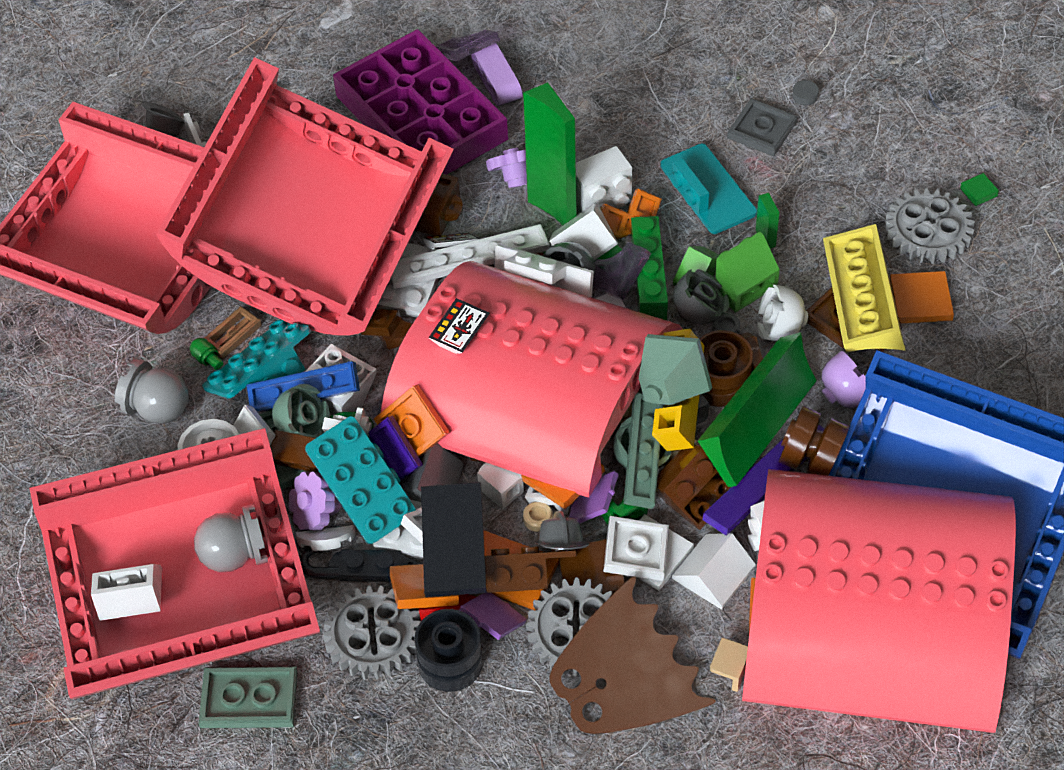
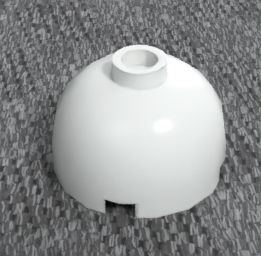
M773 285L774 288L769 287L762 297L758 314L763 315V324L757 322V328L762 339L778 341L780 337L798 333L807 323L808 312L805 311L804 302L797 292L785 286Z

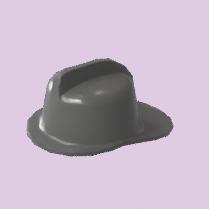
M141 102L142 106L147 110L145 122L147 128L173 137L178 136L184 125V120L176 112L156 103Z
M557 511L554 513L553 518L542 521L539 540L536 541L542 547L564 550L589 546V542L583 538L578 519L565 517L562 511Z

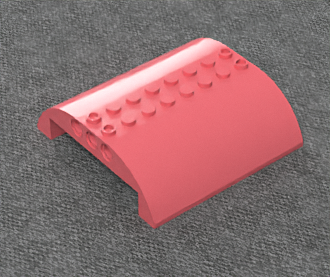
M254 57L159 228L157 237L168 253L190 273L239 301L290 324L308 325L311 331L330 335L359 334L366 330L454 149L431 138H428L422 152L278 86L279 68Z
M72 102L59 118L65 142L0 224V275L152 333L163 334L174 330L193 313L211 286L179 264L161 244L157 237V232L204 147Z
M467 261L457 266L447 275L408 330L388 376L381 412L412 386L419 385L450 431L446 437L438 442L443 448L547 484L575 491L576 494L589 498L602 477L600 453L641 387L639 372L645 337L648 334L664 335V332L683 330V328L679 324L509 273L482 263ZM456 298L490 313L463 353L460 354L446 350L428 338Z
M265 428L30 488L34 513L43 535L67 661V667L63 668L70 699H77L320 633ZM254 504L256 512L250 513L251 519L258 518L265 548L259 549L260 556L267 555L268 562L256 565L254 557V559L249 558L243 567L232 572H217L208 569L199 561L194 550V537L198 526L206 518L216 513L229 512L240 517V514H243V506ZM150 564L161 565V611L99 620L91 596L93 573Z
M768 469L742 701L995 733L1004 690L1011 624L1016 517L1013 498L1009 496Z

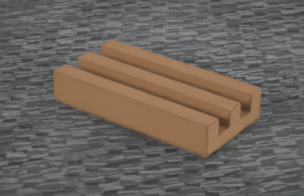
M240 306L204 338L216 347L219 358L223 360L262 326L261 320ZM242 317H245V318H244L242 321H240L236 326L234 325V324H236ZM227 331V334L215 343V341Z

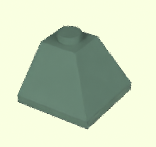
M648 334L645 337L639 372V382L645 402L673 405L712 389L700 339Z

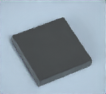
M751 98L729 129L727 138L774 157L797 123V116Z

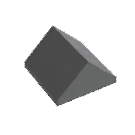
M437 443L420 457L423 466L399 484L410 500L421 502V487L458 484L464 469V463Z

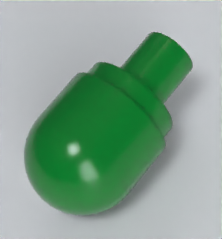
M196 338L191 342L190 353L200 364L205 366L211 365L215 370L222 367L223 361L217 357L218 351L211 342L205 338Z

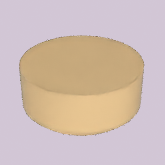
M541 502L530 503L523 512L525 526L534 532H540L542 521L553 518L551 507Z

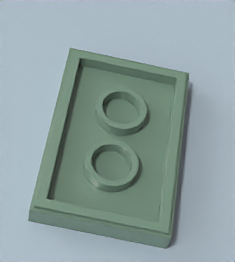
M204 667L199 713L200 728L294 727L297 667Z

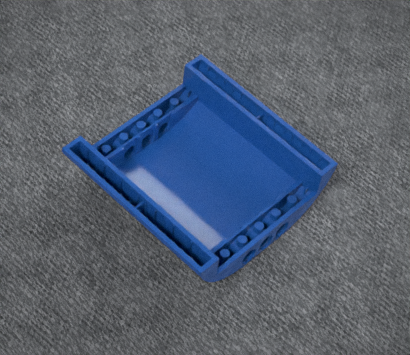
M876 350L865 376L866 389L828 476L1012 497L1015 505L1016 537L1008 655L1020 659L1033 632L1064 554V418Z

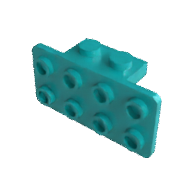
M703 143L698 144L660 162V168L711 234H718L756 217L757 209L707 145Z
M281 319L273 322L269 326V330L263 335L252 339L246 349L230 357L228 363L220 370L212 372L207 377V381L202 384L203 389L212 394L232 398L248 384L304 372L306 369L293 347L310 334L311 329L308 325L290 324Z
M354 417L346 418L305 446L306 453L368 544L377 542L399 527L404 514L416 510L399 483L401 481L397 473L392 468H388L383 460L384 455L375 443L372 444Z

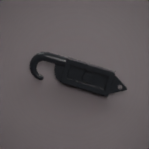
M310 548L300 558L303 573L308 577L315 579H340V581L391 582L390 566L419 565L415 561L403 556L401 550L341 549V551L336 552L332 556L328 567H313L309 564L310 556L321 551H313Z

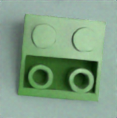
M758 232L752 237H747L731 250L722 252L717 258L715 279L722 286L719 289L722 296L724 297L727 294L729 307L735 313L762 297L769 287L774 288L773 285H778L780 269L764 235Z

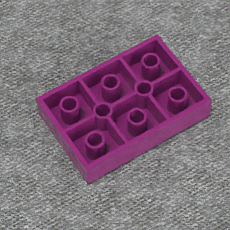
M418 29L333 74L336 96L363 125L421 152L428 138L453 148V153L443 174H449L508 140L507 118Z

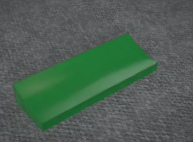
M547 82L523 92L528 203L544 210L563 226L576 217L575 118Z
M801 332L778 339L698 440L700 446L728 487L738 485L817 381L805 356Z

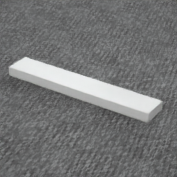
M538 224L402 258L399 260L390 282L393 289L445 277L457 266L467 261H474L485 265L495 264L497 244L533 254L547 251L550 248V244L542 225Z

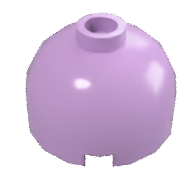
M843 351L834 355L825 364L822 371V381L826 388L822 390V393L831 404L837 401L843 407L856 408L866 389L865 375L858 371L857 365Z

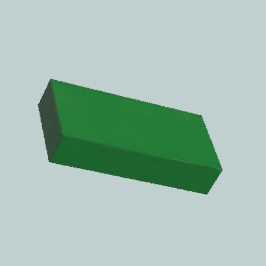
M766 193L758 197L756 232H761L764 235L771 249L776 247L780 212L770 194Z

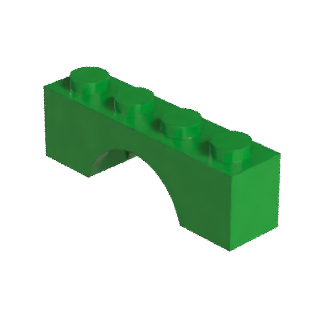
M631 217V245L636 268L638 312L667 320L668 298L659 217Z

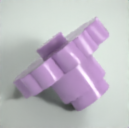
M518 148L503 151L504 155L486 161L488 171L502 170L504 182L508 183L509 188L527 184L526 150L519 151Z
M302 472L295 478V489H292L289 493V509L294 512V524L298 525L301 530H322L324 526L329 524L330 516L339 512L342 505L320 472Z

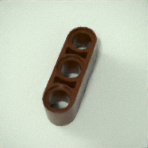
M278 430L274 431L276 436L270 448L275 464L308 472H319L305 451V446L316 438Z

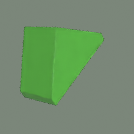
M689 246L673 279V285L676 286L681 277L691 269V272L700 269L714 276L719 254L704 246Z

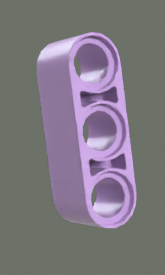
M496 43L471 50L473 65L496 106L522 98L519 81Z

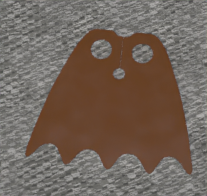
M632 577L624 583L588 619L561 653L551 670L549 681L557 696L568 701L571 706V718L579 730L584 733L602 734L647 726L710 706L716 701L713 698L698 696L692 691L691 685L699 671L698 667L680 665L673 659V649L678 641V636L662 635L654 630L653 620L658 610V605L637 604L633 600L632 591L636 577ZM574 669L580 673L581 683L577 688L569 689L563 685L561 676L566 670ZM603 678L606 680L607 684L604 689L596 687L597 679ZM595 702L601 707L602 716L598 721L589 722L583 717L582 709L587 703Z

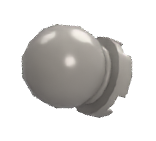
M134 358L127 364L131 369L126 377L120 376L115 391V403L120 404L118 412L127 415H134L138 412L140 417L151 423L166 424L175 421L184 412L189 402L188 387L182 376L171 369H152L150 362Z
M254 504L243 506V514H240V517L229 512L216 513L206 518L198 526L194 537V550L199 561L208 569L217 572H232L243 567L249 558L254 559V557L256 565L268 562L267 555L260 556L259 549L265 548L258 518L251 519L250 513L256 512Z

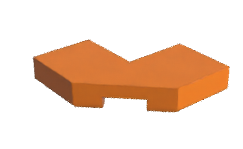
M636 189L628 212L606 203L602 205L601 211L615 238L620 239L631 234V217L656 216L662 198Z

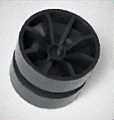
M441 609L427 615L420 622L415 632V647L418 668L423 680L434 689L445 692L459 691L470 686L478 678L483 665L480 631L474 619L459 610Z

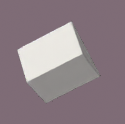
M597 203L554 231L549 240L552 246L566 241L582 244L589 250L594 260L618 244Z
M729 533L727 536L724 534H706L675 571L672 579L718 608L723 609L754 570L756 564L732 533Z

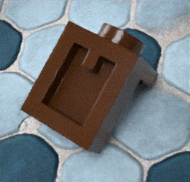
M375 309L366 330L361 332V335L390 337L401 321L399 310Z

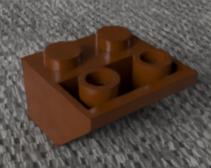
M694 444V448L681 449L657 475L656 493L667 505L698 530H701L706 525V522L702 520L704 512L731 487L726 485L702 447Z

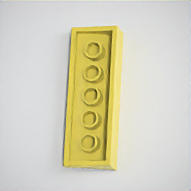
M876 224L823 238L846 353L864 349L906 351L883 247Z

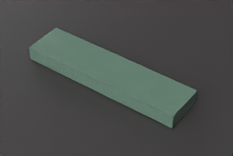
M637 393L633 399L623 504L653 509L656 499L660 443L652 436L655 409L663 408V404L645 402L642 393Z

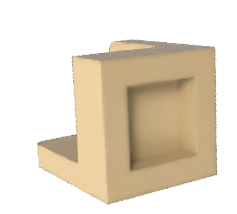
M721 638L710 665V671L733 679L732 690L738 692L745 676L748 646Z

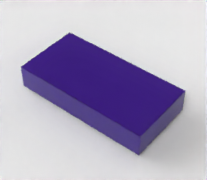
M393 416L387 417L368 432L373 442L382 451L387 465L397 473L400 481L423 466V463Z

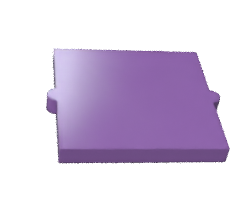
M613 471L602 476L589 498L580 495L572 503L569 517L578 519L580 524L606 513L612 495L615 493L614 488L618 473Z
M483 593L462 605L459 610L472 617L478 627H482L498 640L524 625L527 620L510 607L509 603H505L493 593Z

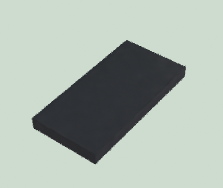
M481 482L421 487L425 597L487 593Z

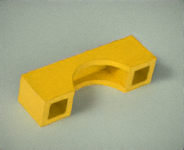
M691 329L664 332V336L699 339ZM700 341L704 354V344ZM699 395L673 405H665L663 408L655 409L652 436L666 451L694 448Z

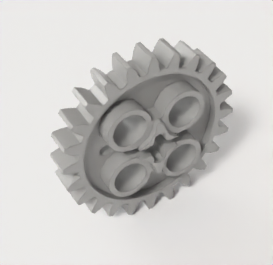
M925 188L924 194H920L915 189L913 196L904 193L903 199L896 198L895 205H890L885 220V231L888 232L887 240H893V248L901 246L899 254L902 255L909 252L910 260L918 256L920 263H923L925 258H929L931 264H934L935 258H939L942 263H945L946 256L954 260L956 253L963 254L965 247L969 248L974 234L973 228L975 223L974 220H971L972 212H966V204L958 205V197L950 200L949 192L941 196L939 189H936L934 194H930L928 188Z
M575 578L574 584L569 586L566 579H563V588L559 589L552 583L551 594L543 590L541 591L543 602L539 600L533 601V607L537 611H528V618L533 620L526 623L527 630L532 632L527 635L528 642L535 643L532 646L533 654L542 652L539 657L540 663L550 660V670H552L561 653L573 639L574 602H579L580 630L590 618L584 614L585 610L588 608L598 610L612 596V591L604 595L602 594V584L593 589L591 588L590 579L586 581L584 586H580L579 579ZM557 608H565L569 611L564 617H558L553 612ZM557 637H565L569 641L564 646L553 644V640ZM572 669L574 677H577L579 672Z
M370 585L367 586L366 593L364 594L356 588V596L353 598L348 594H344L345 603L336 601L334 603L336 611H328L330 621H324L323 623L326 631L323 633L324 642H326V652L331 653L332 662L339 661L341 671L349 667L352 677L358 671H361L363 679L367 678L369 672H373L375 679H379L380 671H385L390 677L392 667L402 671L401 661L411 663L412 657L410 653H416L415 632L421 622L419 611H415V608L397 609L393 588L388 594H385L381 585L377 592H373ZM371 609L374 610L376 626L375 633L378 651L376 655L372 654L370 638L371 630L368 612ZM385 615H392L389 619L382 618ZM356 618L362 619L360 622H351ZM389 641L395 642V644L391 646L383 645ZM357 645H364L362 649H353Z

